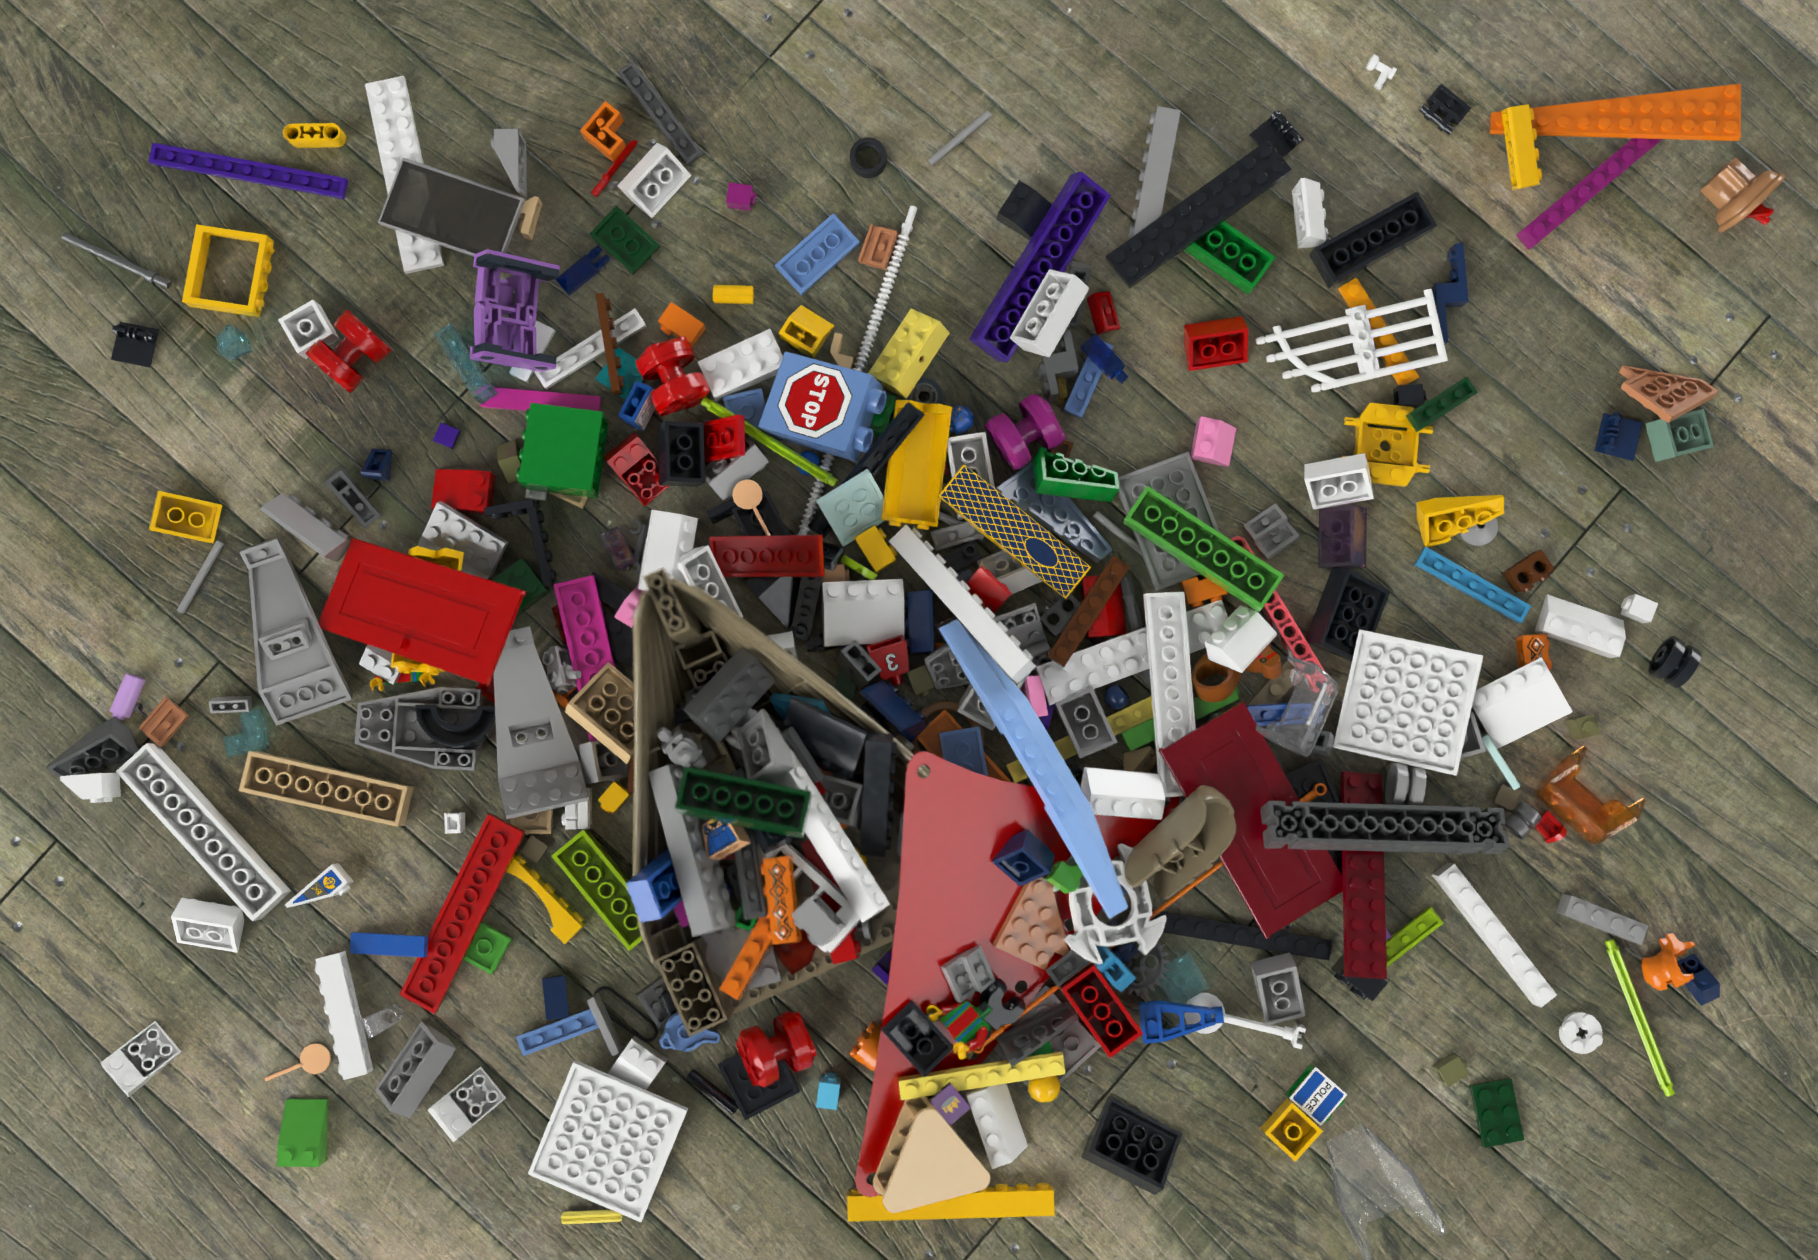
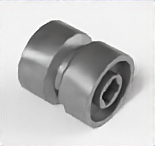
M1520 802L1513 810L1515 815L1507 816L1505 819L1506 824L1503 826L1515 837L1524 840L1531 831L1530 827H1535L1542 820V817L1530 805Z

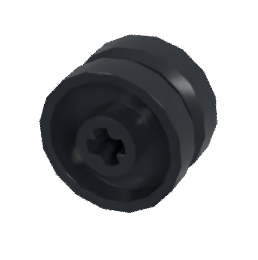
M1671 636L1654 653L1648 672L1658 679L1664 678V681L1670 686L1679 688L1696 671L1701 660V651L1691 645L1685 646L1683 640L1676 636Z

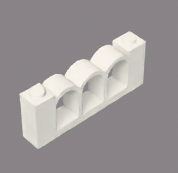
M790 843L767 854H764L759 844H757L760 873L763 859L778 857L782 852L786 856L792 855L793 862L798 866L794 872L795 881L805 872L820 886L814 895L820 897L824 892H827L842 906L836 915L843 921L846 927L828 944L821 947L817 945L824 952H833L860 922L858 915L843 891ZM761 874V880H762V886H763L764 884H766V883H765V876H762V874Z

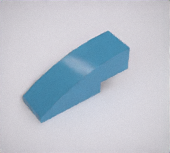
M1096 945L1103 963L1100 965L1093 964L1117 990L1122 992L1136 977L1109 947Z

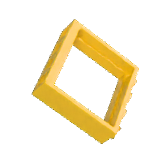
M196 224L182 302L195 308L260 317L261 309L264 307V293L268 289L267 276L271 271V254L275 251L273 249L274 240L264 234ZM211 235L259 242L248 306L200 298Z

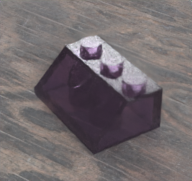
M1356 505L1320 508L1318 568H1366L1367 508Z

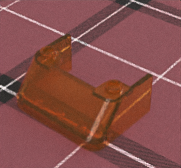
M1583 746L1557 765L1541 783L1537 795L1586 841L1592 844H1599L1638 821L1646 800L1642 798L1629 807L1621 801L1614 799L1606 803L1601 802L1575 778L1581 770L1580 763L1587 750V747Z

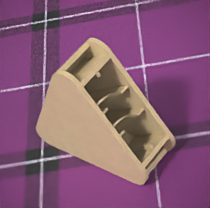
M927 1096L906 1099L873 1178V1186L876 1192L883 1196L882 1202L884 1207L889 1212L898 1213L984 1190L990 1183L989 1172L952 1125L950 1126L931 1104V1100Z

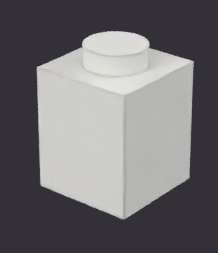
M1637 594L1630 595L1621 604V608H1623L1621 615L1642 624L1652 621L1658 603Z

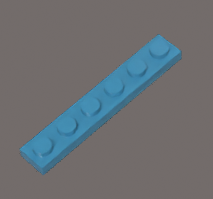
M1427 547L1422 549L1414 564L1519 624L1523 622L1531 605Z

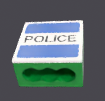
M1311 1063L1284 1094L1320 1126L1329 1121L1332 1112L1344 1103L1347 1096L1342 1089Z

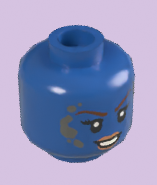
M958 405L952 409L950 433L955 432L957 435H962L973 427V420L975 418L967 406Z

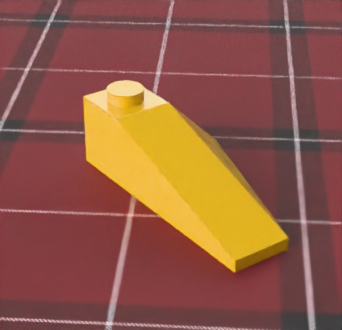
M1504 496L1442 497L1416 502L1417 521L1424 546L1430 547L1444 544L1450 541L1451 537L1459 533L1464 534L1468 532L1469 528L1477 524L1482 525L1504 514Z

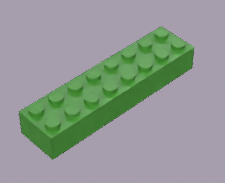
M1149 486L1144 489L1124 519L1123 524L1258 612L1264 607L1284 577V574Z

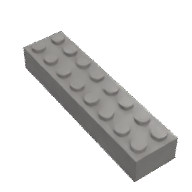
M670 764L650 771L648 774L691 932L694 937L736 925L735 913L730 904L729 892L725 886L724 874L720 868L719 861L708 859L702 831L703 824L708 822L707 819L677 814L675 810L684 768L682 765Z

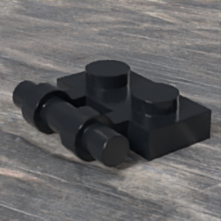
M1441 83L1427 100L1433 106L1429 109L1426 105H1423L1419 111L1425 115L1424 118L1426 120L1430 119L1438 126L1437 129L1441 132L1445 131L1450 135L1454 128L1449 125V122L1453 121L1458 125L1472 107ZM1437 109L1446 116L1444 120L1435 113Z

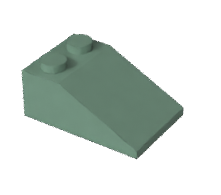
M1704 409L1685 413L1669 423L1659 419L1645 424L1655 462L1714 447Z

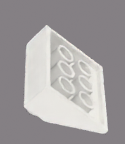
M903 579L822 582L820 594L824 647L848 646L854 640L859 645H871L899 635L904 637Z
M1542 657L1476 690L1472 704L1474 711L1497 749L1573 712Z

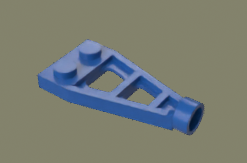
M1160 1000L1138 1002L1143 1044L1165 1042L1216 1025L1217 1023H1224L1222 1006L1205 1007ZM1162 1013H1176L1180 1018L1178 1026L1164 1029L1161 1022ZM1198 1013L1200 1021L1186 1025L1184 1023V1014Z

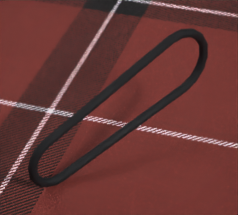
M601 987L594 992L596 994L601 990L611 991L652 1025L655 1034L652 1038L645 1039L609 1015L613 1022L645 1042L653 1041L658 1034L656 1025L610 987Z

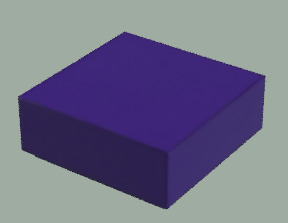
M440 423L433 441L453 449L461 431Z

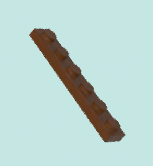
M1114 555L1110 558L1046 657L1061 667H1065L1130 568L1129 565Z

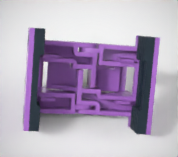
M489 249L474 254L473 267L478 268L475 293L476 305L474 307L475 346L470 347V359L538 372L556 369V356L536 354V327L534 326L536 323L539 282L546 283L559 278L560 266ZM500 272L513 274L505 280L500 279ZM513 290H516L515 303L513 304ZM514 340V348L511 350V345Z

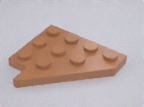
M1622 366L1619 371L1620 374L1628 379L1623 382L1621 389L1668 423L1713 399L1718 393V390L1701 379L1630 366Z
M1040 877L1023 886L992 944L996 948L1044 970L1048 966L1054 952L1062 956L1069 953L1067 943L1064 940L1065 934L1051 883L1045 880V877Z

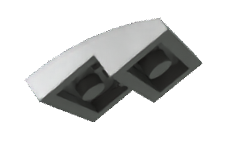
M1276 503L1243 525L1246 533L1266 561L1297 541L1300 537Z
M981 946L971 948L941 966L955 1000L960 1003L975 991L981 993L996 981Z

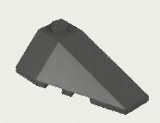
M113 717L98 725L49 763L46 769L60 778V776L86 774V771L95 769L102 771L112 765L120 767L138 752L139 748L130 728L116 717Z

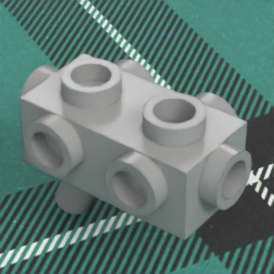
M560 646L550 647L549 650L544 652L542 658L543 663L547 667L546 676L551 689L556 690L557 694L563 695L577 686L575 679L581 678V672L573 671L568 649L561 648Z

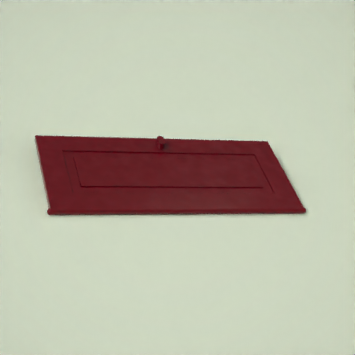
M1243 701L1165 748H1159L1162 758L1185 798L1199 786L1204 785L1217 789L1231 803L1234 809L1236 832L1231 844L1219 858L1266 939H1269L1270 935L1343 892L1342 875L1328 850L1288 849V844H1285L1280 849L1264 848L1263 831L1267 829V824H1262L1260 808L1268 801H1285V806L1292 802L1300 801Z

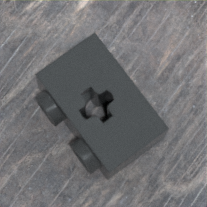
M856 640L845 647L834 659L860 690L882 671Z

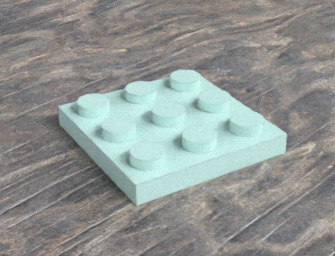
M868 469L816 500L843 547L869 528L884 522L881 520L884 496Z

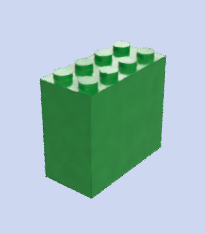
M530 403V409L526 410L525 415L526 421H528L527 428L523 429L522 438L525 440L524 448H521L519 453L521 467L517 468L516 478L526 490L598 499L609 421L602 411Z

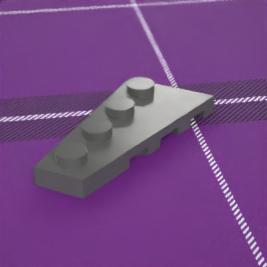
M1068 1001L999 1035L996 1040L1011 1067H1013L1079 1018Z

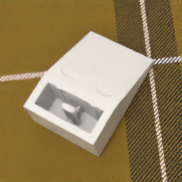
M154 1021L101 1062V1066L129 1097L151 1080L182 1051L157 1022Z
M480 1066L431 1106L428 1111L454 1142L505 1100L506 1097Z

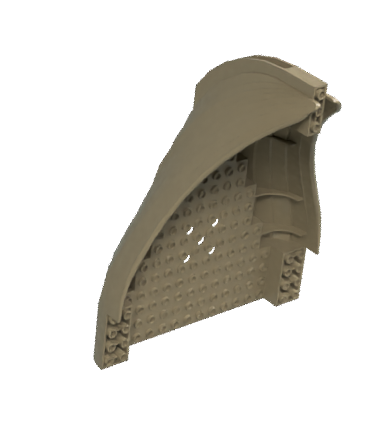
M664 568L643 577L648 590L641 593L638 607L633 615V877L669 848L648 772L675 763L671 761L668 753L663 754L661 748L662 741L658 738L656 732L660 727H666L672 732L678 726L674 722L673 709H676L678 704L685 703V692L708 683L740 648L754 655L775 681L752 708L758 711L764 709L769 716L782 721L770 701L773 693L823 700L831 715L867 732L890 734L859 707L753 625L701 588L687 585L675 579ZM893 737V742H897L896 755H892V761H896L895 774H891V780L895 781L894 793H890V799L894 800L893 812H889V818H892V830L888 831V837H891V848L886 850L885 857L865 855L867 857V869L874 877L890 905L870 918L873 931L872 938L865 939L863 931L854 932L856 940H859L862 952H860V956L894 940L901 857L895 852L901 812L904 813L907 766L914 755L895 737ZM724 740L735 764L740 758L743 760L742 751L729 745ZM865 756L864 763L853 780V783L863 786ZM925 765L918 767L917 775L920 778L929 776L930 770ZM833 773L835 778L840 779L836 774ZM849 826L843 829L852 845L860 850L861 828ZM805 835L803 838L790 842V844H795L799 852L804 856L801 842L810 839ZM782 852L778 857L786 855ZM736 859L718 860L724 874L723 879L728 881V886H731L724 868L735 864ZM793 862V869L795 872L798 866ZM805 872L795 881L798 908L809 897L814 895L811 879ZM732 888V898H729L732 910L736 915L740 904ZM764 897L765 905L768 906L767 897ZM674 909L662 919L640 922L636 913L640 934L651 962L656 961L689 1037L728 1020L731 1015L846 963L842 962L833 965L830 952H824L818 946H815L808 939L809 934L803 928L801 930L802 940L773 944L781 981L747 990L742 999L736 1000L721 991L720 987L756 923L749 931L734 925L716 932L693 937L690 924L682 928ZM860 920V922L856 925V928H857V927H862V922H861V920Z

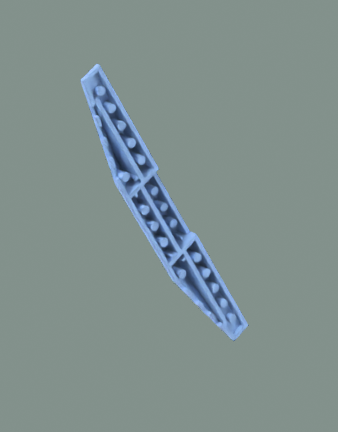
M958 619L940 627V632L1000 734H1004L1045 803L1046 806L1044 808L1109 919L1124 911L1128 906L1092 807L1027 697Z

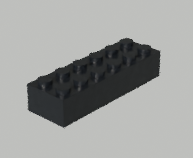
M1415 192L1317 246L1309 256L1329 289L1429 234L1437 224L1419 193Z

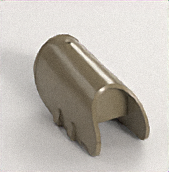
M1199 786L1133 848L1128 856L1124 877L1128 884L1134 888L1138 887L1154 874L1155 890L1160 898L1167 900L1187 884L1193 883L1196 877L1205 869L1209 870L1214 865L1213 862L1229 847L1235 836L1234 809L1229 800L1213 787Z

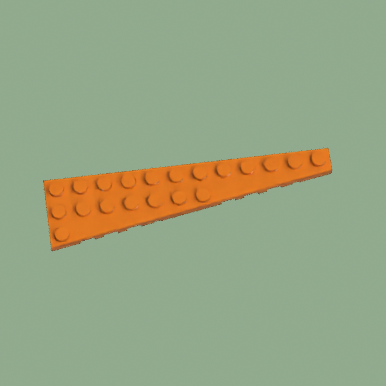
M1741 83L1534 107V120H1531L1532 129H1536V135L1739 141L1741 137ZM1501 111L1491 112L1489 134L1504 135Z

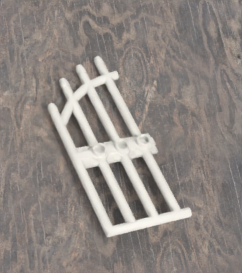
M1432 289L1424 290L1425 297L1368 311L1365 305L1346 309V316L1282 331L1281 326L1272 327L1273 334L1255 339L1257 345L1278 341L1283 352L1266 356V362L1289 359L1297 367V369H1292V371L1283 372V379L1308 375L1323 382L1311 386L1312 392L1324 391L1448 361ZM1427 304L1429 312L1427 317L1374 330L1370 328L1368 318ZM1344 324L1349 325L1351 334L1295 349H1290L1286 338ZM1428 324L1432 325L1434 336L1375 350L1374 337ZM1353 343L1355 355L1309 366L1297 357ZM1436 343L1438 352L1436 356L1382 369L1379 367L1377 357ZM1357 362L1359 374L1336 380L1318 372Z

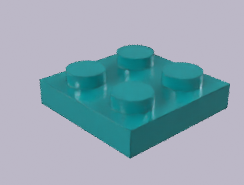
M618 347L615 350L616 357H620L622 366L619 369V374L623 376L625 388H622L623 394L618 396L626 401L635 382L643 383L645 380L636 367L637 359ZM606 363L595 379L611 390Z

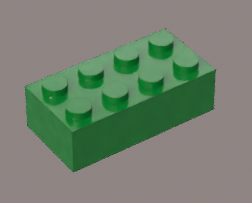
M1225 221L1184 249L1247 295L1250 294L1276 258Z

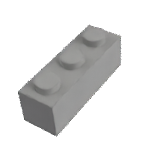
M251 696L212 697L209 700L210 713L249 712L253 708Z

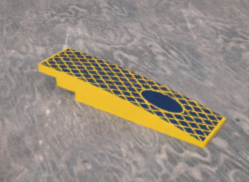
M964 464L938 495L956 513L967 520L972 527L1064 599L1070 595L1091 568L1057 538Z

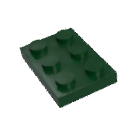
M617 205L589 233L596 242L632 275L660 248V245Z
M1508 1077L1469 1085L1482 1147L1487 1148L1523 1141L1524 1135L1512 1079Z

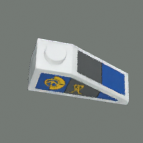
M339 863L332 864L288 901L285 906L289 908L336 895L342 896L351 889L349 885L354 881Z

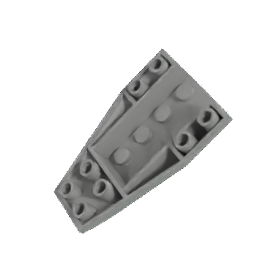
M1035 603L993 618L997 623L1001 621L1008 629L1006 633L1009 637L1013 635L1021 643L1018 647L1022 651L1026 649L1034 657L1031 661L1036 666L1052 661L1046 657L1050 647ZM947 643L924 659L936 690L971 684Z
M438 687L358 703L355 744L434 769L476 770L482 753L483 743L468 749H452L442 746L422 730L416 717L415 704L437 705L441 708L442 717L447 724L462 725L473 718L476 714L477 706H484L481 689Z

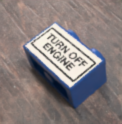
M636 381L618 416L627 425L644 431L655 411L651 394L655 389Z

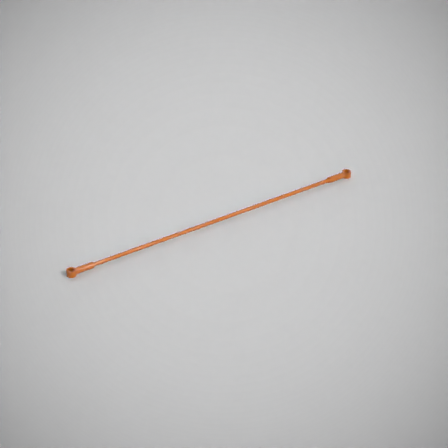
M1322 783L1315 784L1313 790L1299 799V801L1311 802L1317 796L1324 795L1327 791L1326 786ZM1318 786L1322 787V793L1317 792ZM1219 861L1193 883L1186 886L1154 910L1149 921L1222 867V861ZM1054 985L1026 1006L1019 1018L1053 994L1059 987ZM1004 1024L998 1030L993 1029L990 1038L985 1041L984 1046L980 1050L973 1052L981 1053L987 1044L1005 1032L1004 1030L1011 1024Z

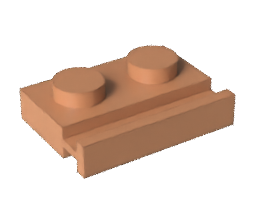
M870 224L858 262L886 270L898 237V232Z
M164 697L138 729L142 730L159 747H164L190 716L178 705L170 701L168 697Z

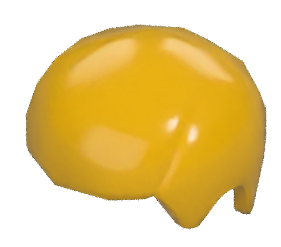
M1058 1076L1028 1081V1092L1031 1098L1037 1102H1051L1060 1093L1061 1083Z

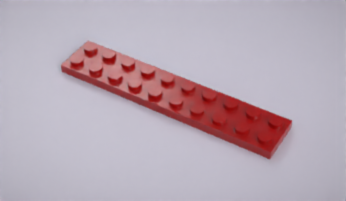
M492 813L487 814L428 935L427 957H417L399 994L400 996L433 1014L438 1012L526 833L525 831Z

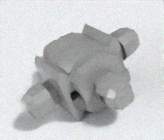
M679 726L675 727L672 732L666 727L658 729L656 733L662 741L661 748L663 754L668 753L673 763L682 765L683 768L690 767L692 763L693 766L699 769L706 765L707 762L701 755L702 747L700 742H695L694 737L689 732L681 730Z

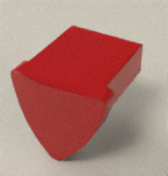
M1545 810L1541 814L1542 820L1535 826V829L1545 838L1544 841L1546 843H1553L1563 839L1566 836L1567 829L1549 810Z

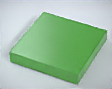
M482 921L463 960L493 975L513 938Z

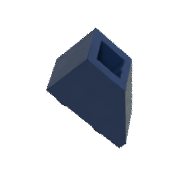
M1695 954L1677 961L1683 974L1694 975V979L1685 984L1688 991L1701 1006L1720 997V983Z

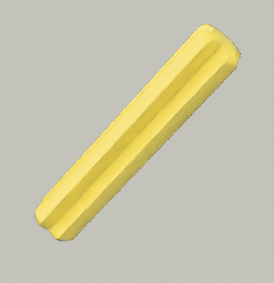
M611 1209L569 1211L561 1214V1223L620 1222L623 1215Z

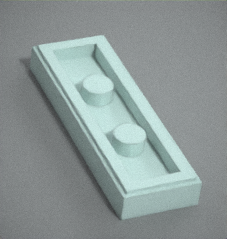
M1486 733L1481 734L1486 750L1513 790L1519 788V782L1490 737Z

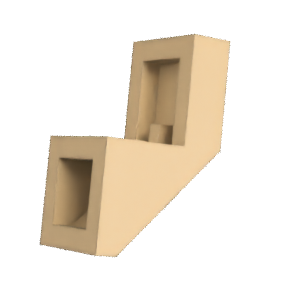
M834 333L830 349L831 358L836 365L852 369L853 357L839 354L843 335Z

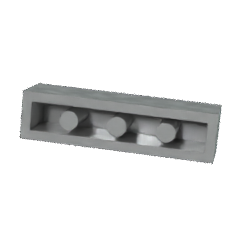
M1562 894L1556 913L1635 944L1642 945L1648 929V925L1571 895Z

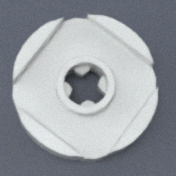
M1572 1012L1565 1016L1564 1022L1559 1028V1037L1565 1047L1575 1053L1587 1054L1602 1044V1028L1594 1016L1583 1012ZM1580 1027L1582 1030H1585V1034L1582 1038L1581 1036L1576 1035V1033L1579 1032L1578 1028Z

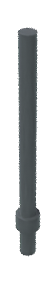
M66 232L62 235L63 240L136 273L152 284L157 283L165 288L171 287L172 282L159 276L155 271L143 269Z

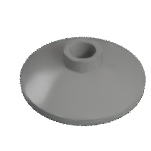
M1494 518L1484 523L1482 529L1477 524L1469 528L1468 532L1459 534L1467 543L1474 546H1482L1495 538L1498 531V521Z

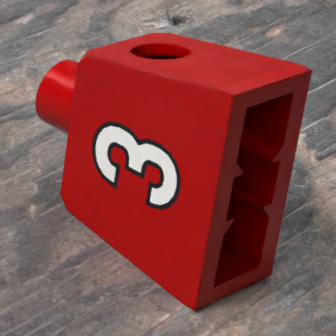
M903 635L866 646L870 657L882 670L879 673L882 680L890 678L893 686L902 684L903 678L901 674L909 671L907 644Z

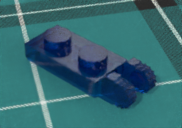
M600 246L592 249L556 279L568 295H571L609 262L610 258L607 255L601 257L595 264L592 262L602 252Z

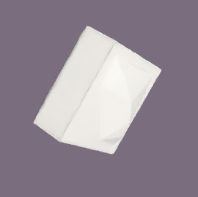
M465 812L444 813L445 834L466 833Z

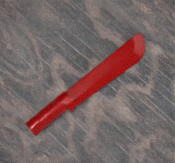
M637 140L630 141L607 173L602 175V179L591 191L593 196L596 198L610 182L611 177L636 147Z

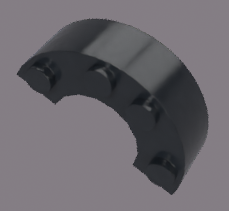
M415 704L416 717L422 730L434 741L448 748L468 749L485 742L496 730L495 706H477L476 714L470 721L455 726L445 722L442 717L441 708L437 705Z

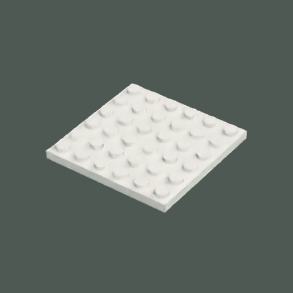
M1359 629L1333 748L1457 775L1483 655Z
M574 1060L528 1175L642 1222L688 1108Z

